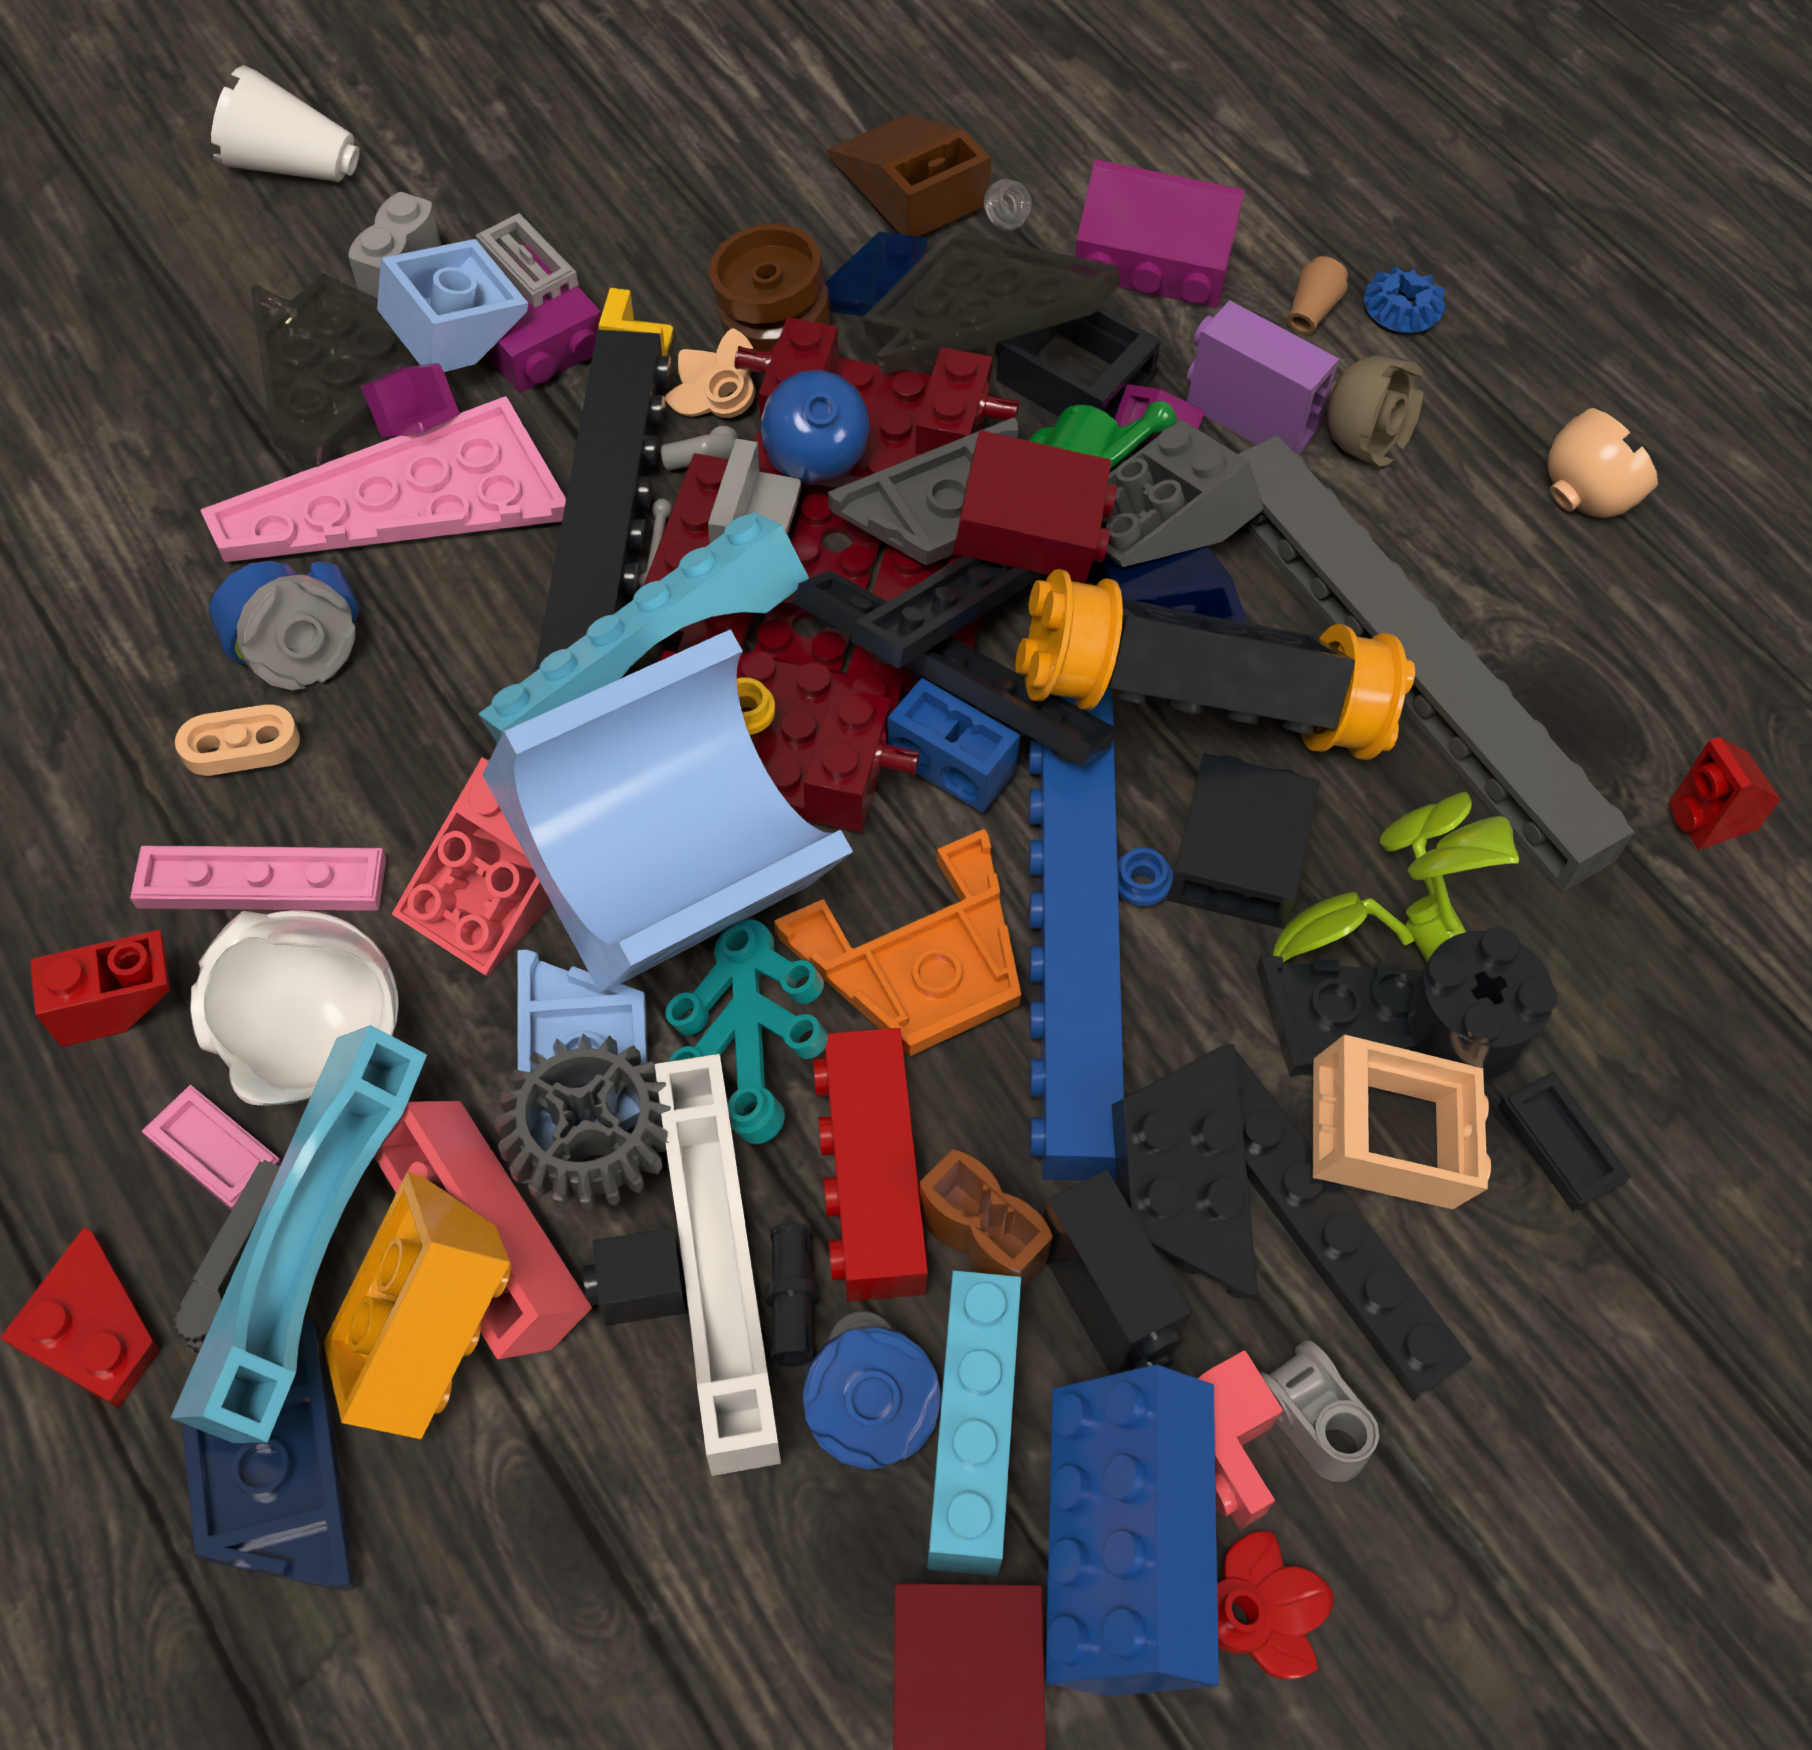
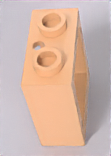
M1343 1035L1314 1058L1313 1178L1449 1209H1455L1488 1189L1491 1160L1486 1153L1485 1121L1488 1116L1489 1103L1487 1096L1484 1094L1483 1068ZM1368 1086L1436 1102L1438 1168L1369 1152Z

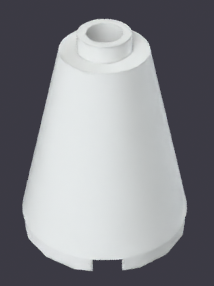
M243 65L234 70L231 75L240 78L234 90L224 86L214 114L211 143L220 146L221 154H213L215 161L227 167L340 182L345 174L351 176L354 173L359 159V147L354 146V137L350 132L255 69Z

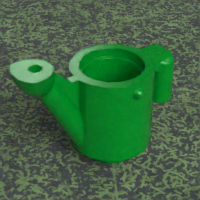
M1156 401L1149 404L1143 417L1127 426L1119 427L1117 422L1104 411L1093 406L1075 405L1066 408L1060 414L1054 427H1045L1038 430L1031 436L1029 441L1111 459V470L1152 434H1161L1164 430L1175 424L1177 417L1173 408L1168 403Z

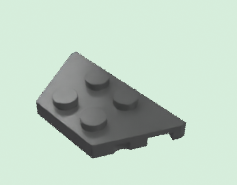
M1013 417L982 431L1018 438V422ZM978 432L829 491L828 507L834 514L926 566L953 555L959 517Z

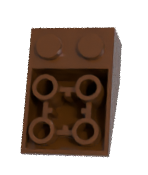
M906 114L827 149V154L907 242L988 205L992 158L962 128Z

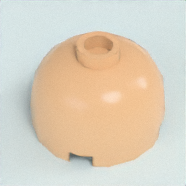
M1590 408L1579 416L1574 417L1556 436L1547 456L1549 477L1553 483L1550 487V492L1555 501L1567 511L1571 512L1577 509L1587 516L1607 518L1625 513L1638 505L1658 485L1657 471L1648 453L1643 447L1633 453L1630 447L1622 440L1630 432L1620 422L1605 412Z

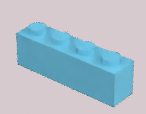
M953 1270L927 1570L998 1576L1003 1557L1021 1277Z

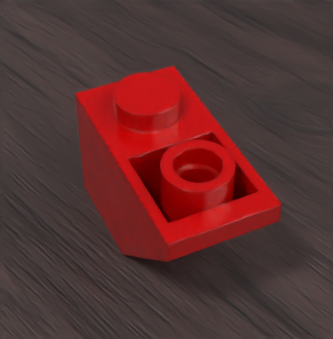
M1717 737L1708 741L1668 805L1672 809L1677 825L1687 832L1697 849L1701 850L1758 830L1781 798L1748 751L1721 737Z
M161 930L30 959L35 1015L61 1047L125 1033L171 990L165 941Z

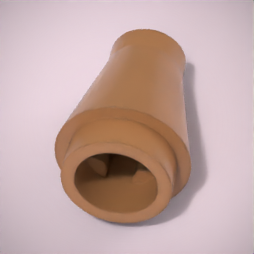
M1321 256L1316 257L1311 263L1306 264L1302 268L1292 309L1287 317V323L1294 331L1305 335L1312 334L1318 323L1347 292L1348 272L1340 262L1330 257Z

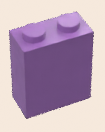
M1229 300L1214 317L1207 316L1197 329L1194 337V345L1198 346L1196 358L1191 364L1186 377V381L1190 383L1187 402L1204 410V416L1256 445L1278 435L1292 451L1300 455L1319 432L1339 358Z

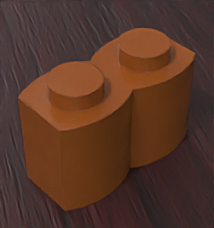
M952 1149L920 1181L919 1199L924 1225L941 1243L956 1251L966 1253L976 1273L1021 1277V1292L1047 1264L1053 1237L1045 1220L1033 1207L1023 1200L1002 1193L993 1174L974 1157Z

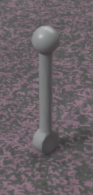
M658 499L652 505V513L656 518L647 572L643 573L639 578L640 588L644 585L661 541L666 519L670 517L673 509L672 504L666 499Z

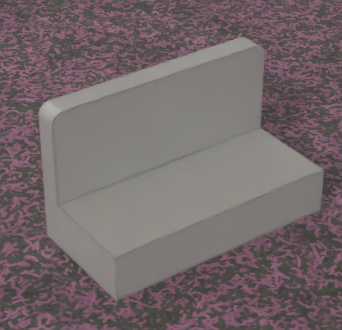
M735 439L708 522L710 543L725 533L724 530L731 521L752 512L782 524L788 535L801 492V481L797 478L759 472L758 442Z

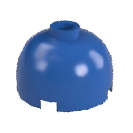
M821 369L799 371L782 380L766 400L759 427L763 445L772 466L785 476L797 478L801 483L808 485L822 484L823 481L833 480L837 477L840 479L848 475L863 457L870 433L867 405L857 388L841 375Z

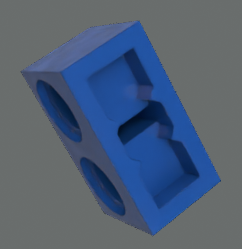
M923 678L919 680L888 717V745L916 751L920 750L916 774L981 813L987 810L1016 773L1020 735Z

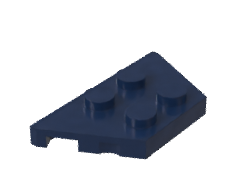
M312 1319L303 1322L298 1345L296 1374L268 1442L232 1443L182 1423L194 1552L202 1561L345 1592L355 1589L321 1332L318 1324Z

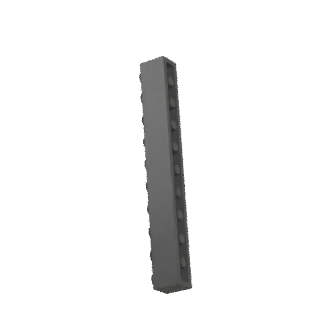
M1278 435L1239 453L1238 455L1250 463L1264 510L1243 526L1330 626L1335 624L1347 625L1352 628L1356 636L1368 639L1380 633H1389L1398 637L1403 645L1406 659L1412 660L1415 665L1414 682L1410 691L1405 695L1402 709L1494 816H1502L1509 821L1513 829L1514 839L1562 893L1616 862L1635 832L1628 825L1622 812L1601 795L1588 780L1584 770L1565 755L1550 738L1544 725L1529 715L1513 697L1507 684L1493 675L1476 656L1471 644L1457 635L1441 617L1435 604L1421 595L1406 578L1403 569L1396 562L1391 561L1376 545L1368 530L1363 525L1358 524L1340 505L1334 492L1324 487L1306 467L1303 458L1297 452L1292 451Z

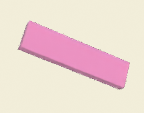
M141 846L130 899L136 909L379 911L386 856L382 848Z

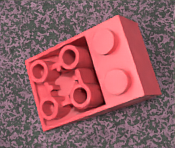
M482 757L392 915L485 976H490L550 908L552 903L482 776L489 762V759Z

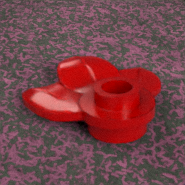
M1259 1531L1245 1536L1234 1543L1223 1558L1222 1580L1217 1583L1218 1648L1233 1654H1249L1268 1675L1275 1678L1293 1680L1314 1673L1318 1668L1316 1656L1305 1635L1319 1627L1328 1618L1334 1599L1331 1587L1313 1571L1298 1566L1284 1568L1280 1547L1275 1534L1272 1532ZM1232 1603L1242 1609L1246 1615L1248 1625L1240 1623L1234 1617Z

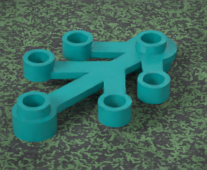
M743 920L727 928L720 935L714 949L716 965L693 994L688 992L681 993L669 1002L666 1008V1018L680 1034L691 1036L700 1032L705 1027L709 1019L708 1011L732 983L733 999L695 1047L685 1046L676 1050L668 1062L716 1054L721 1055L735 1037L738 1090L733 1093L728 1102L730 1126L746 1142L761 1144L771 1140L778 1134L785 1119L783 1106L769 1090L765 1089L762 1026L785 1040L791 1050L803 1059L818 1056L827 1045L828 1034L814 1016L809 1014L795 1016L761 995L759 976L764 975L781 984V987L788 996L798 1004H807L814 1001L821 994L824 981L810 962L798 960L792 963L774 951L773 936L764 924L756 920ZM809 976L808 981L803 986L795 988L800 979ZM694 1008L688 1018L681 1020L687 1010ZM813 1030L812 1036L807 1041L799 1043L800 1037L805 1032ZM756 1105V1108L754 1109V1111L751 1112L750 1114L746 1115L747 1112H748L753 1106Z

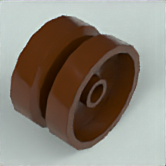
M761 224L738 231L720 244L710 259L708 275L713 294L718 303L717 310L725 334L734 328L748 339L754 350L769 352L778 342L787 317L829 325L831 303L828 288L824 281L825 272L821 252L814 238L800 228L784 224Z

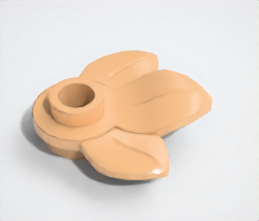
M732 328L722 338L716 353L689 349L680 350L678 354V372L683 384L675 387L665 396V401L678 414L689 417L712 412L718 417L731 418L746 411L754 400L755 385L750 377L751 371L735 369L734 361L738 346L753 349L748 339L741 332Z

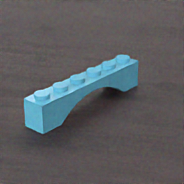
M755 512L734 519L726 526L724 534L706 547L695 549L686 554L681 559L679 567L660 581H654L641 587L635 593L634 600L618 612L596 620L588 628L587 634L573 645L547 656L540 664V669L519 684L510 685L494 696L492 704L478 714L497 744L505 730L621 679L630 666L649 649L679 629L712 616L737 612L767 613L794 593L798 588V584L808 580L809 577L782 524Z
M371 1025L336 1038L174 1408L171 1419L232 1443L268 1442L296 1374L298 1345L304 1314L327 1245L361 1176L384 1139L403 1115L427 1054Z

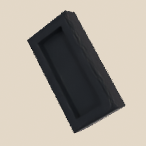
M1555 1072L1504 1097L1497 1106L1572 1212L1625 1185L1632 1177Z

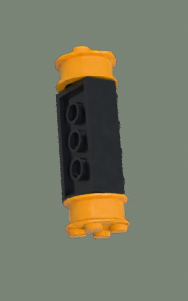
M1061 569L1054 570L1046 581L1036 580L1033 585L1029 599V614L1033 616L1028 639L1023 638L1021 640L1015 662L1016 672L1025 674L1026 690L1030 699L1034 701H1043L1049 694L1074 698L1076 705L1080 709L1091 710L1099 703L1108 686L1112 688V696L1134 703H1146L1147 696L1151 695L1167 698L1168 706L1189 713L1200 714L1205 705L1224 709L1223 715L1225 717L1244 723L1257 724L1259 716L1279 719L1278 725L1280 727L1301 733L1304 744L1312 751L1324 752L1332 746L1348 748L1352 756L1362 760L1373 759L1382 751H1390L1394 747L1398 737V721L1404 698L1410 691L1415 677L1413 661L1406 659L1401 641L1393 634L1380 633L1368 639L1356 636L1352 628L1347 625L1335 624L1318 638L1314 635L1123 599L1120 587L1115 580L1103 579L1097 586L1071 581L1069 573Z

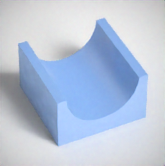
M731 629L505 730L482 774L601 994L809 887L853 852L841 830L834 833L823 832L799 816L784 799L764 768L750 738L739 702L737 665L743 651Z

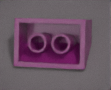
M1095 159L1076 242L1072 278L1218 308L1230 265L1245 190Z

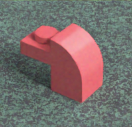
M1245 1350L1213 1367L1198 1378L1214 1384L1216 1510L1223 1517L1231 1515L1239 1530L1264 1517L1275 1502V1499L1242 1445L1271 1430L1283 1412V1409Z

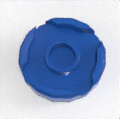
M877 1325L847 1329L826 1342L809 1364L802 1390L806 1422L820 1447L841 1463L868 1470L886 1467L885 1465L894 1464L901 1459L905 1460L919 1451L935 1429L941 1405L937 1373L922 1347L900 1331Z

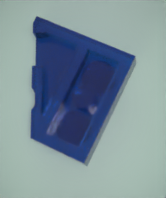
M879 231L825 282L829 292L831 312L910 323L927 256L928 238Z

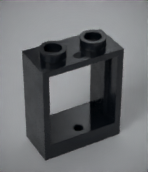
M1058 283L1043 299L1038 298L1032 303L1026 317L1014 329L1008 328L999 338L995 348V355L998 357L996 380L1058 416L1070 406L1087 405L1104 411L1115 420L1127 384L1145 387L1155 377L1161 339ZM1056 334H1059L1111 363V366L1089 387L1035 356Z

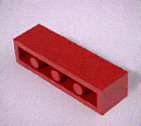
M901 1028L829 1033L828 1042L824 1049L825 1057L813 1058L816 1097L828 1096L830 1116L818 1117L821 1156L833 1155L835 1177L823 1178L826 1218L839 1216L841 1239L829 1240L832 1281L845 1280L847 1302L926 1295L928 1271Z

